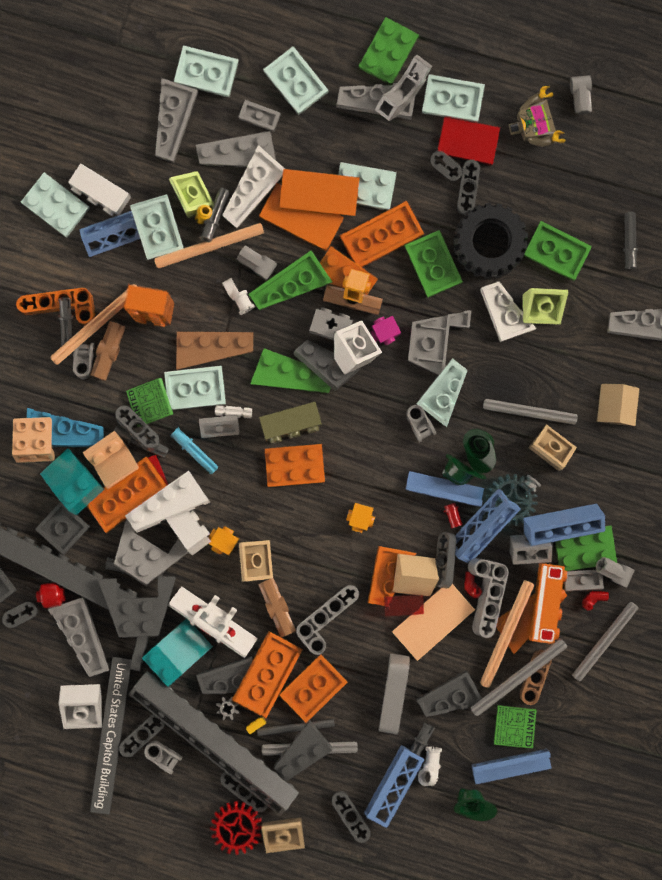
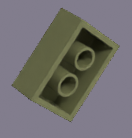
M316 402L259 417L266 442L270 441L271 444L282 442V438L287 436L290 439L300 437L301 432L307 431L308 434L318 432L319 427H322Z

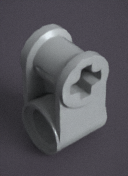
M95 343L81 344L73 351V372L80 379H87L91 376L95 356ZM86 365L87 371L84 374H79V367Z
M413 405L407 409L406 417L419 443L422 442V439L432 434L436 435L431 421L421 406ZM414 408L420 411L418 419H413L410 416V411Z
M158 741L149 742L145 748V756L169 774L173 773V768L177 762L182 760L181 755ZM156 746L159 749V753L157 755L150 754L149 747Z

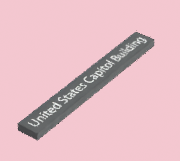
M112 657L90 812L109 815L111 811L132 659Z

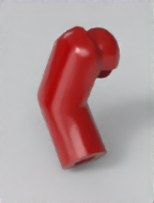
M466 572L464 588L471 597L479 598L482 595V590L474 582L475 575Z
M591 591L583 599L582 606L585 610H592L597 601H608L609 593Z

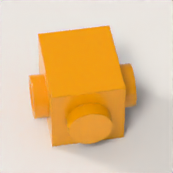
M351 269L349 276H345L342 287H345L343 298L362 303L365 293L369 294L371 283L368 282L370 274Z
M355 503L353 510L349 509L346 521H350L349 526H352L351 530L362 533L363 530L367 531L368 527L372 528L375 519L372 516L374 508Z
M226 526L223 529L220 527L217 530L213 529L208 537L211 540L209 543L212 545L211 550L220 555L222 552L230 555L239 538L232 535L234 531Z

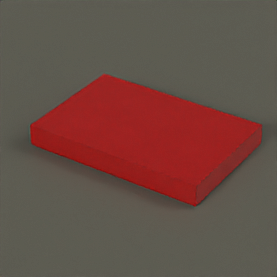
M445 116L438 151L445 152L449 157L467 161L475 160L478 163L492 166L500 127Z

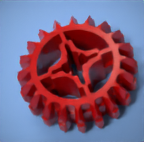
M238 801L234 802V807L228 802L226 804L227 810L221 806L220 811L222 814L216 811L214 815L218 819L213 818L211 820V823L216 825L210 827L211 831H216L211 837H218L219 839L216 840L215 845L222 843L223 845L220 848L222 851L225 847H228V854H231L232 849H235V855L239 854V849H242L243 854L247 852L246 846L252 850L253 845L251 842L258 844L259 841L255 837L262 836V833L257 831L262 829V825H257L262 819L261 817L254 818L258 812L254 811L251 813V805L245 809V802H242L241 807H238ZM238 813L235 820L223 821V818L228 814ZM243 815L249 818L253 829H249L248 826L243 824ZM238 819H240L239 828L241 827L242 830L239 829L234 837V828H231V826H235ZM221 827L230 832V841L223 836ZM239 835H251L246 841L235 843Z

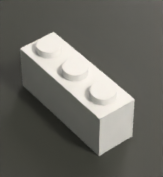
M81 163L68 182L74 193L79 196L81 194L86 195L90 203L95 206L97 204L104 207L103 210L111 216L113 214L120 215L131 198L129 193Z
M194 510L191 512L184 511L177 514L174 518L166 519L191 555L211 542L208 538L209 531L204 525H199L197 522L199 517Z

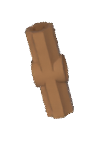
M327 285L323 299L324 302L344 306L350 310L356 309L379 315L383 299L365 294L362 303L357 302L353 305L343 298L345 289Z
M109 321L104 338L100 341L96 351L97 357L93 364L91 376L104 381L107 380L112 363L117 359L120 350L119 344L125 331V326Z
M274 578L258 584L265 599L267 611L271 619L274 620L279 635L284 637L295 632L296 629L288 613V606L284 597L281 596Z

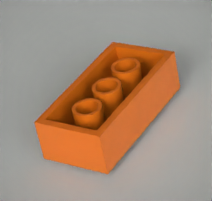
M128 285L124 309L135 322L146 324L149 321L158 327H165V325L171 324L174 301L168 292Z

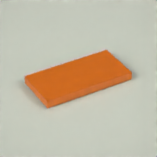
M283 169L279 207L355 216L360 177Z
M276 183L259 217L327 252L344 217L334 213L281 208L279 206L282 185Z
M405 201L340 235V239L352 261L364 267L424 236V232L408 202Z
M148 457L143 458L137 463L139 468L109 489L103 487L105 490L87 505L105 533H108L126 520L125 515L167 486Z
M268 631L232 701L267 718L303 649Z

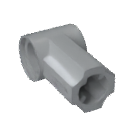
M591 76L571 77L570 90L574 98L575 114L584 115L591 113Z
M246 245L237 257L239 262L252 269L256 275L264 280H268L277 266V263L265 255L261 256Z
M605 557L597 561L596 572L612 579V582L627 588L635 571L634 569Z

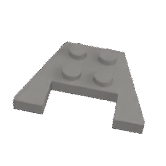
M468 310L412 322L408 361L439 375L447 366L445 362L449 327L469 329L471 311Z
M126 519L114 566L147 586L189 552L178 538L167 554L137 535L128 519Z

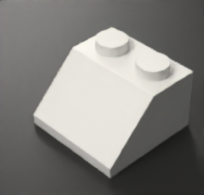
M359 321L334 333V359L344 375L369 364L382 353L363 321Z
M100 684L61 686L59 708L64 729L102 728Z

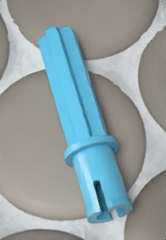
M179 427L170 435L182 447V450L185 449L210 474H213L218 469V466L192 442L193 439L188 438Z

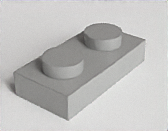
M245 100L238 118L274 132L281 113Z
M237 415L199 419L201 438L240 434Z
M596 570L567 571L566 582H563L565 592L604 589L603 575L596 572Z

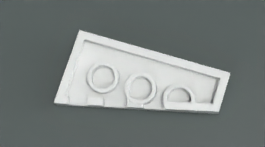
M259 145L222 215L236 228L241 225L283 177V169L285 168Z
M187 471L125 516L136 532H140L159 524L160 521L174 518L177 514L191 511L201 504L210 503V501L191 473Z

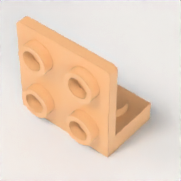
M50 417L13 419L12 456L16 463L55 460V454L52 449V419Z
M115 431L83 452L86 459L95 467L107 489L139 468L127 445Z

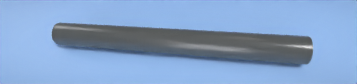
M334 719L312 722L317 729L335 727ZM306 722L259 728L257 733L258 736L302 731Z

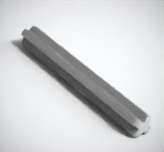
M485 399L483 403V409L568 424H576L578 418L577 414L491 399Z
M633 602L628 603L573 672L572 676L576 680L581 681L638 610L637 605Z
M330 742L332 751L328 754L356 753L358 751L357 742ZM291 744L262 745V755H282Z

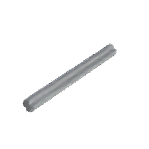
M559 639L471 707L472 712L479 716L567 648L566 643Z

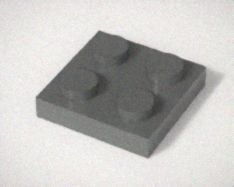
M60 501L35 530L61 554L65 555L90 526L78 515L69 512Z

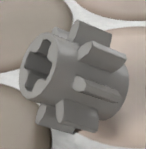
M232 696L229 700L222 697L223 703L216 704L220 707L216 714L221 713L223 720L226 716H230V719L233 720V713L239 714V710L235 709L239 704L232 701ZM226 703L228 706H233L230 710L231 713L223 710Z

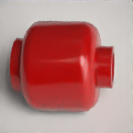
M55 582L41 584L39 591H36L37 602H41L44 608L61 606L62 602L66 600L64 587Z

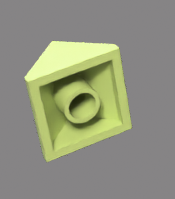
M198 171L169 179L188 218L196 215L197 209L201 205L213 206L214 203Z
M530 288L522 294L524 323L561 324L568 290Z

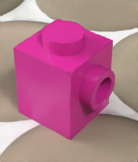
M393 316L387 319L381 317L375 320L374 325H372L373 331L370 332L375 342L378 341L380 345L384 343L385 346L396 341L395 337L401 335V331Z

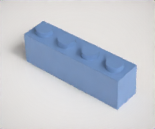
M598 504L523 518L524 535L531 546L605 532V515Z

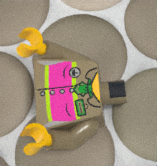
M543 86L540 92L531 96L520 107V112L517 114L518 122L509 124L511 135L521 133L524 141L539 147L552 145L556 142H565V139H559V135L564 134V132L555 130L547 99L544 100V97L550 98L553 96V93L548 95L545 93L546 89L550 86Z

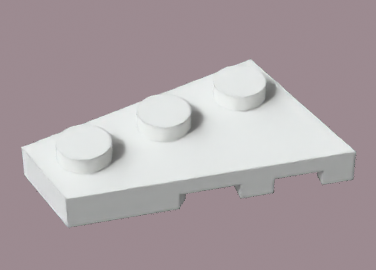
M500 282L480 288L500 342L536 329L533 324L523 322V311L513 302V298Z

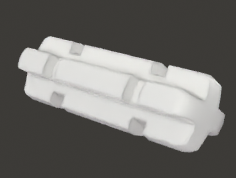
M216 405L215 415H237L238 418L243 416V418L250 419L252 417V409Z

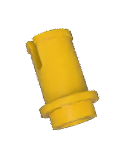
M208 205L199 206L195 215V220L198 219L197 223L204 224V221L211 217L212 209Z

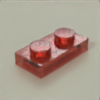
M423 595L384 597L385 616L424 614Z

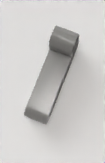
M474 558L469 562L468 570L472 575L483 577V582L481 586L482 595L478 599L472 630L478 636L489 638L494 635L508 578V568L500 563ZM479 563H481L482 569L480 572L477 571V565ZM498 567L499 574L495 576L494 571ZM492 586H494L495 592L493 595L490 594V589ZM490 605L491 610L486 614V607Z
M347 585L297 626L296 632L298 637L313 654L319 655L326 648V642L318 631L358 599L359 591L355 586ZM347 589L350 591L354 589L355 597L353 599L348 597L345 600L348 603L344 605L338 596L341 594L343 598L347 594ZM332 601L340 602L341 607L338 611L330 609L329 605ZM317 613H323L326 616L324 623L319 624L315 621L314 617ZM303 625H308L311 629L310 634L307 636L300 633V627ZM315 640H319L323 644V648L319 651L312 648V643Z
M390 653L378 732L398 735L409 673V656Z

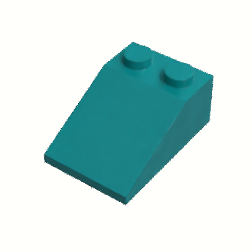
M69 448L40 473L56 497L74 515L82 511L105 490Z
M186 618L142 659L169 687L213 646Z

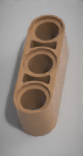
M544 650L535 651L531 661L544 652ZM552 660L536 671L540 674L538 682H532L531 676L523 681L520 699L527 705L537 703ZM531 690L534 692V697L532 700L527 701L524 695L527 691Z

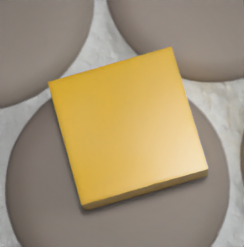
M260 716L247 725L246 730L251 734L266 724V720L263 716Z

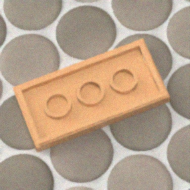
M452 584L447 589L440 588L392 632L418 661L475 609Z

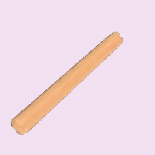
M258 223L213 238L210 243L204 241L157 257L154 261L157 268H161L263 234L264 230L262 224Z
M127 290L53 353L51 360L56 365L61 363L125 306Z
M524 581L481 678L480 684L486 688H489L492 684L534 585L529 581Z

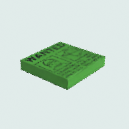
M162 378L126 391L132 410L146 424L173 415Z
M497 705L494 744L533 749L537 710Z

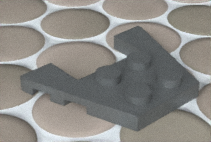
M175 576L158 577V597L118 599L117 578L99 579L100 587L119 637L159 636L175 582Z

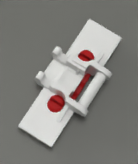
M181 587L168 606L187 618L191 625L195 624L206 634L217 639L216 642L225 644L245 658L258 638L231 620L237 610L232 607L227 614L216 606L220 599L216 595L207 604Z

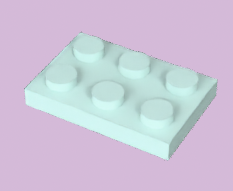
M183 46L174 82L190 88L229 97L239 61L235 58Z
M294 47L263 69L298 115L328 93V89Z
M429 74L422 113L478 123L485 84Z
M340 162L338 175L360 177L356 205L390 210L396 172Z
M46 173L41 175L21 201L24 206L66 238L90 209L88 205Z
M167 194L130 205L147 260L184 249Z
M222 366L164 372L166 393L172 410L226 404Z

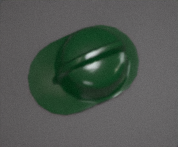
M480 429L467 431L463 438V444L470 466L479 473L490 472L496 464L494 439L489 433Z
M446 454L448 462L442 475L452 483L464 485L474 477L487 478L483 473L475 471L472 467L463 464L455 457Z
M463 788L459 790L458 803L454 806L456 813L476 821H488L497 815V808L485 801L480 791Z

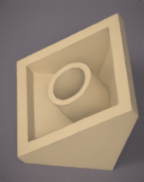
M601 384L597 422L635 426L639 388L625 384Z
M547 424L529 446L530 450L558 471L563 470L577 448Z
M270 540L239 543L242 582L273 578Z
M398 554L393 592L430 596L439 580L435 558Z
M301 817L262 823L266 853L305 848Z

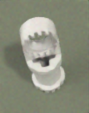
M232 278L222 282L229 297L239 307L240 315L255 308V305L250 302L247 296V290L239 292Z
M425 747L427 751L426 762L423 763V769L418 774V780L423 786H434L438 781V769L441 766L439 758L442 748L435 747L434 749L433 747L432 749V747ZM427 772L430 774L429 782H427L425 779V775Z

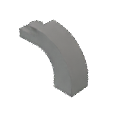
M416 55L399 82L382 96L375 111L388 121L394 119L419 92L427 80L425 78L432 66Z

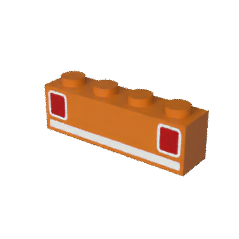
M539 563L529 636L531 641L554 644L555 640L559 639L560 629L557 628V624L562 618V609L559 608L560 601L564 600L565 590H562L563 582H566L567 579L565 566Z

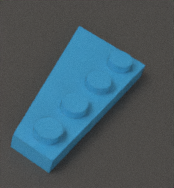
M27 408V418L50 417L52 419V447H91L104 438V428L102 426Z

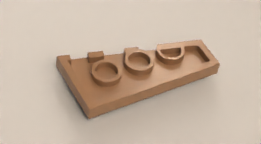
M177 332L176 370L252 353L253 332Z

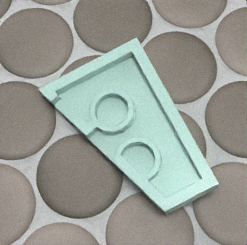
M452 358L417 402V405L421 406L446 427L465 379L467 369Z

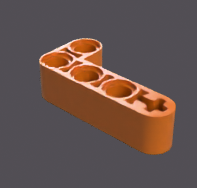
M85 288L24 295L19 297L16 302L17 309L25 315L60 311L59 299L62 296H68L71 298V309H75L76 318L82 325L86 326L95 318L93 296ZM82 293L88 295L85 302L79 301V296ZM48 298L50 300L49 305L42 307V300ZM27 301L29 304H36L37 309L34 305L27 306V309H25L22 306L25 305ZM84 312L90 313V318L87 321H82L81 315Z

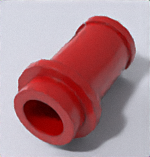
M455 503L444 506V512L447 513L451 528L463 525L457 510L459 507Z

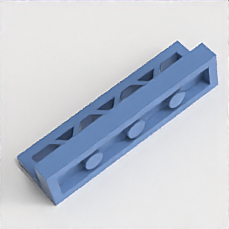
M132 211L79 229L89 257L140 239ZM129 228L136 229L135 234L131 236L126 235L125 232ZM110 235L119 236L115 242L107 241ZM93 241L101 243L98 248L92 250L88 244Z
M409 471L405 487L407 491L481 507L483 502L484 488L468 484L456 485L446 479Z
M497 489L455 535L456 544L463 539V545L459 549L456 546L455 555L458 559L469 563L472 559L476 558L520 511L519 506L508 500L502 490ZM500 497L503 502L498 507H495V502ZM485 512H489L488 518L482 521ZM476 525L475 532L469 535L470 529Z
M400 746L364 812L367 818L386 828L388 827L420 769L424 758L411 752L408 748ZM409 756L418 760L415 767L407 769L405 762ZM406 774V783L397 786V777ZM396 791L397 800L388 804V793ZM387 808L388 816L385 821L376 817L379 810Z
M542 749L471 764L475 784L552 769L549 759L551 757L548 749Z

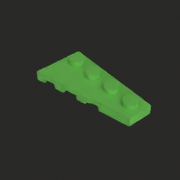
M309 251L249 293V296L257 308L262 310L333 283V281L314 253Z
M263 349L251 381V385L329 393L331 389L328 384L304 363L267 349Z

